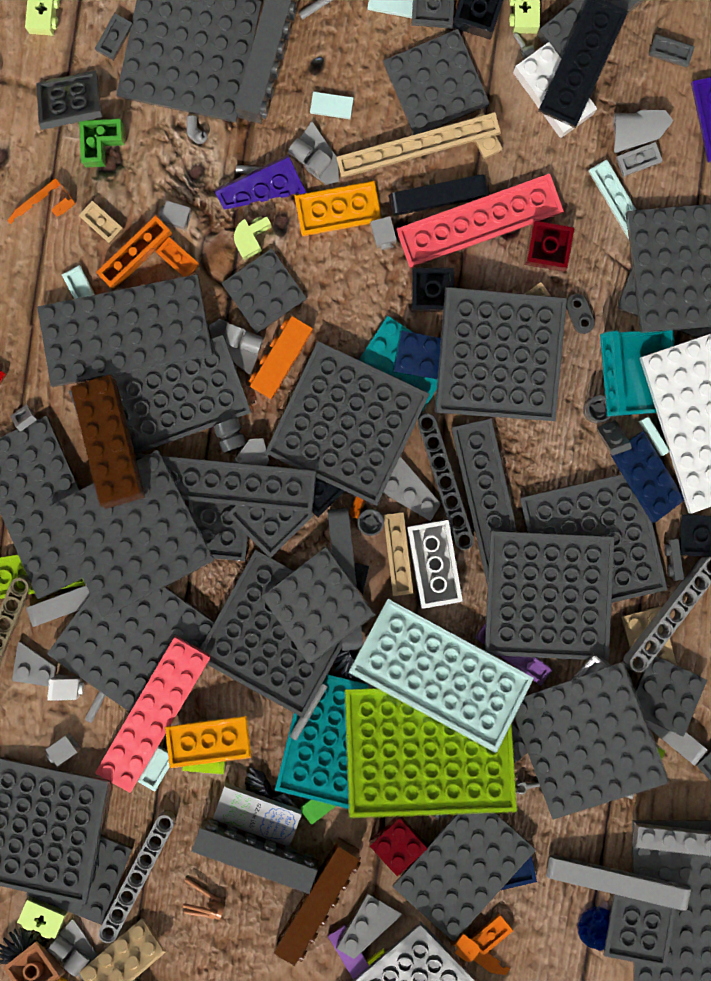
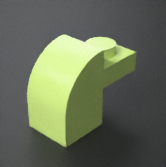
M258 217L251 222L252 225L248 226L244 219L236 227L234 241L244 261L262 251L255 236L272 227L268 217Z

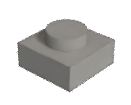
M27 404L10 416L15 427L20 432L37 420L32 409Z

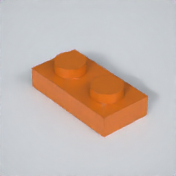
M170 237L156 251L162 259L183 277L191 276L200 266L193 257Z
M499 913L471 936L470 939L478 944L481 949L479 954L483 957L512 933L513 928Z

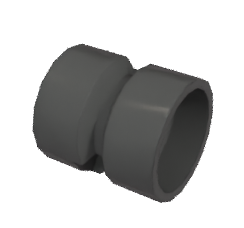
M595 396L585 402L583 415L589 422L601 423L610 419L611 416L607 417L606 396Z
M233 418L213 426L216 436L221 438L219 444L223 453L246 445L247 442L244 434L239 432L242 428L238 418Z
M374 509L363 511L358 517L359 530L367 536L379 534L384 527L383 516Z

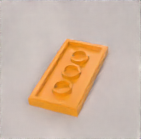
M375 181L294 195L302 237L368 225L370 221L382 219Z
M247 716L165 726L169 768L252 757Z

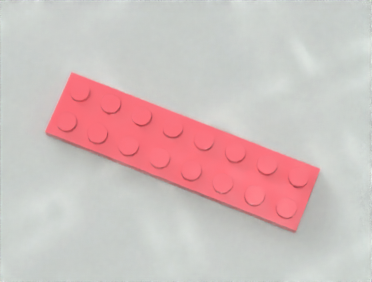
M549 173L397 228L396 232L408 266L413 268L529 226L533 221H543L557 216L564 211Z
M175 635L95 774L110 780L111 783L131 793L166 734L165 726L172 724L211 658L210 654Z

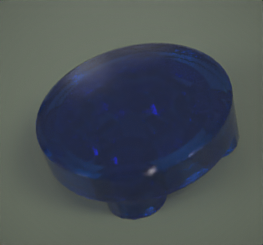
M591 907L580 915L577 922V932L581 941L586 946L598 951L604 950L610 917V911L606 908Z

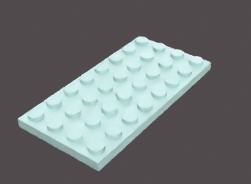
M387 599L349 670V673L494 752H497L534 679Z

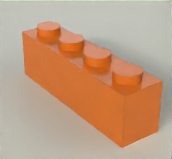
M155 215L96 273L110 288L115 290L168 237L173 235L172 232Z
M291 316L290 320L285 319L280 328L283 330L279 337L275 336L270 345L272 347L269 355L265 354L259 363L262 367L259 372L255 371L249 380L252 389L271 400L314 331L313 328Z

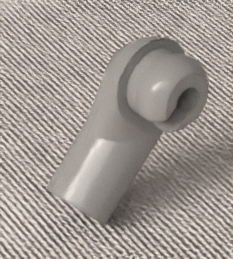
M187 116V136L195 143L203 144L207 140L206 132H202L197 128L196 116Z

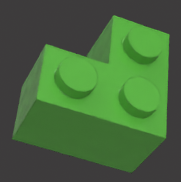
M121 119L79 122L81 163L85 167H106L105 146L125 145L123 122Z

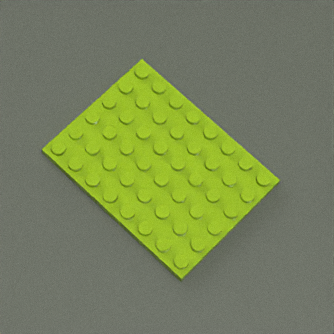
M380 689L345 690L349 818L517 812L511 725L497 752H494Z

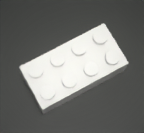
M550 42L517 64L513 71V74L538 108L561 61L560 56ZM590 98L577 126L594 115L597 110ZM544 115L560 139L574 129L565 123Z
M449 520L407 526L421 608L463 602Z

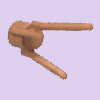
M185 878V882L212 899L213 902L209 901L206 908L184 903L182 907L191 909L184 910V914L220 920L225 904L220 903L221 898L214 896L195 882Z

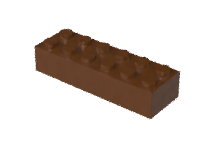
M111 375L70 386L99 505L108 509L146 498L117 381Z
M338 837L318 870L309 894L304 893L276 939L273 954L293 966L298 961H303L307 954L308 944H313L318 935L317 930L319 926L323 927L329 917L327 915L329 909L335 908L339 901L340 891L346 890L350 883L349 877L351 873H356L360 867L361 862L359 861L361 857L358 848Z

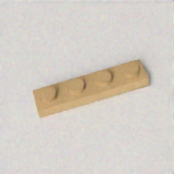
M404 512L385 514L383 518L393 596L413 594Z

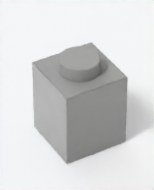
M166 201L165 206H161L159 217H161V221L165 225L187 231L192 210L190 207Z
M391 217L370 221L376 249L387 250L392 248L393 244H396L397 239Z
M69 732L46 749V756L52 764L55 763L56 766H59L81 748Z

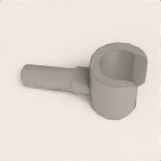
M518 32L513 35L520 45L524 59L535 52L533 45H525Z
M515 780V785H519V788L516 790L518 794H525L527 789L540 787L539 782L524 783Z

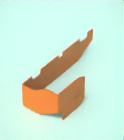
M56 178L16 208L7 221L10 224L13 223L17 216H22L33 207V204H37L45 198L48 192L61 185ZM64 198L51 211L58 217L76 203L72 198L70 200Z
M463 932L454 942L452 940L450 942V946L454 945L457 948L454 953L466 962L474 960L487 971L495 974L506 975L510 970L507 966L504 968L500 966V961L489 953L482 957L479 954L481 949L478 944L464 935Z

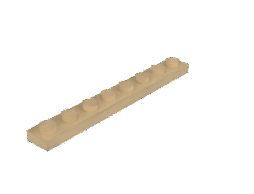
M494 112L336 158L341 177L345 178L495 136L501 132L496 113Z

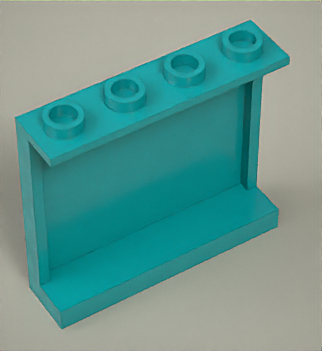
M673 330L640 333V331H611L600 334L607 417L657 413L640 357L674 346Z

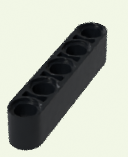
M483 174L391 193L388 197L392 215L398 216L477 200L490 195L487 177Z

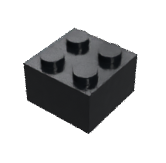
M460 0L452 28L491 40L503 0Z
M412 268L411 312H443L445 288H454V268Z

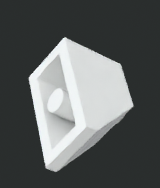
M61 674L49 679L47 700L78 699L80 694L83 695L84 692L82 678Z

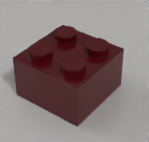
M533 221L524 265L565 272L568 269L575 228Z
M402 816L394 817L369 840L370 848L396 876H399L428 849L427 843Z

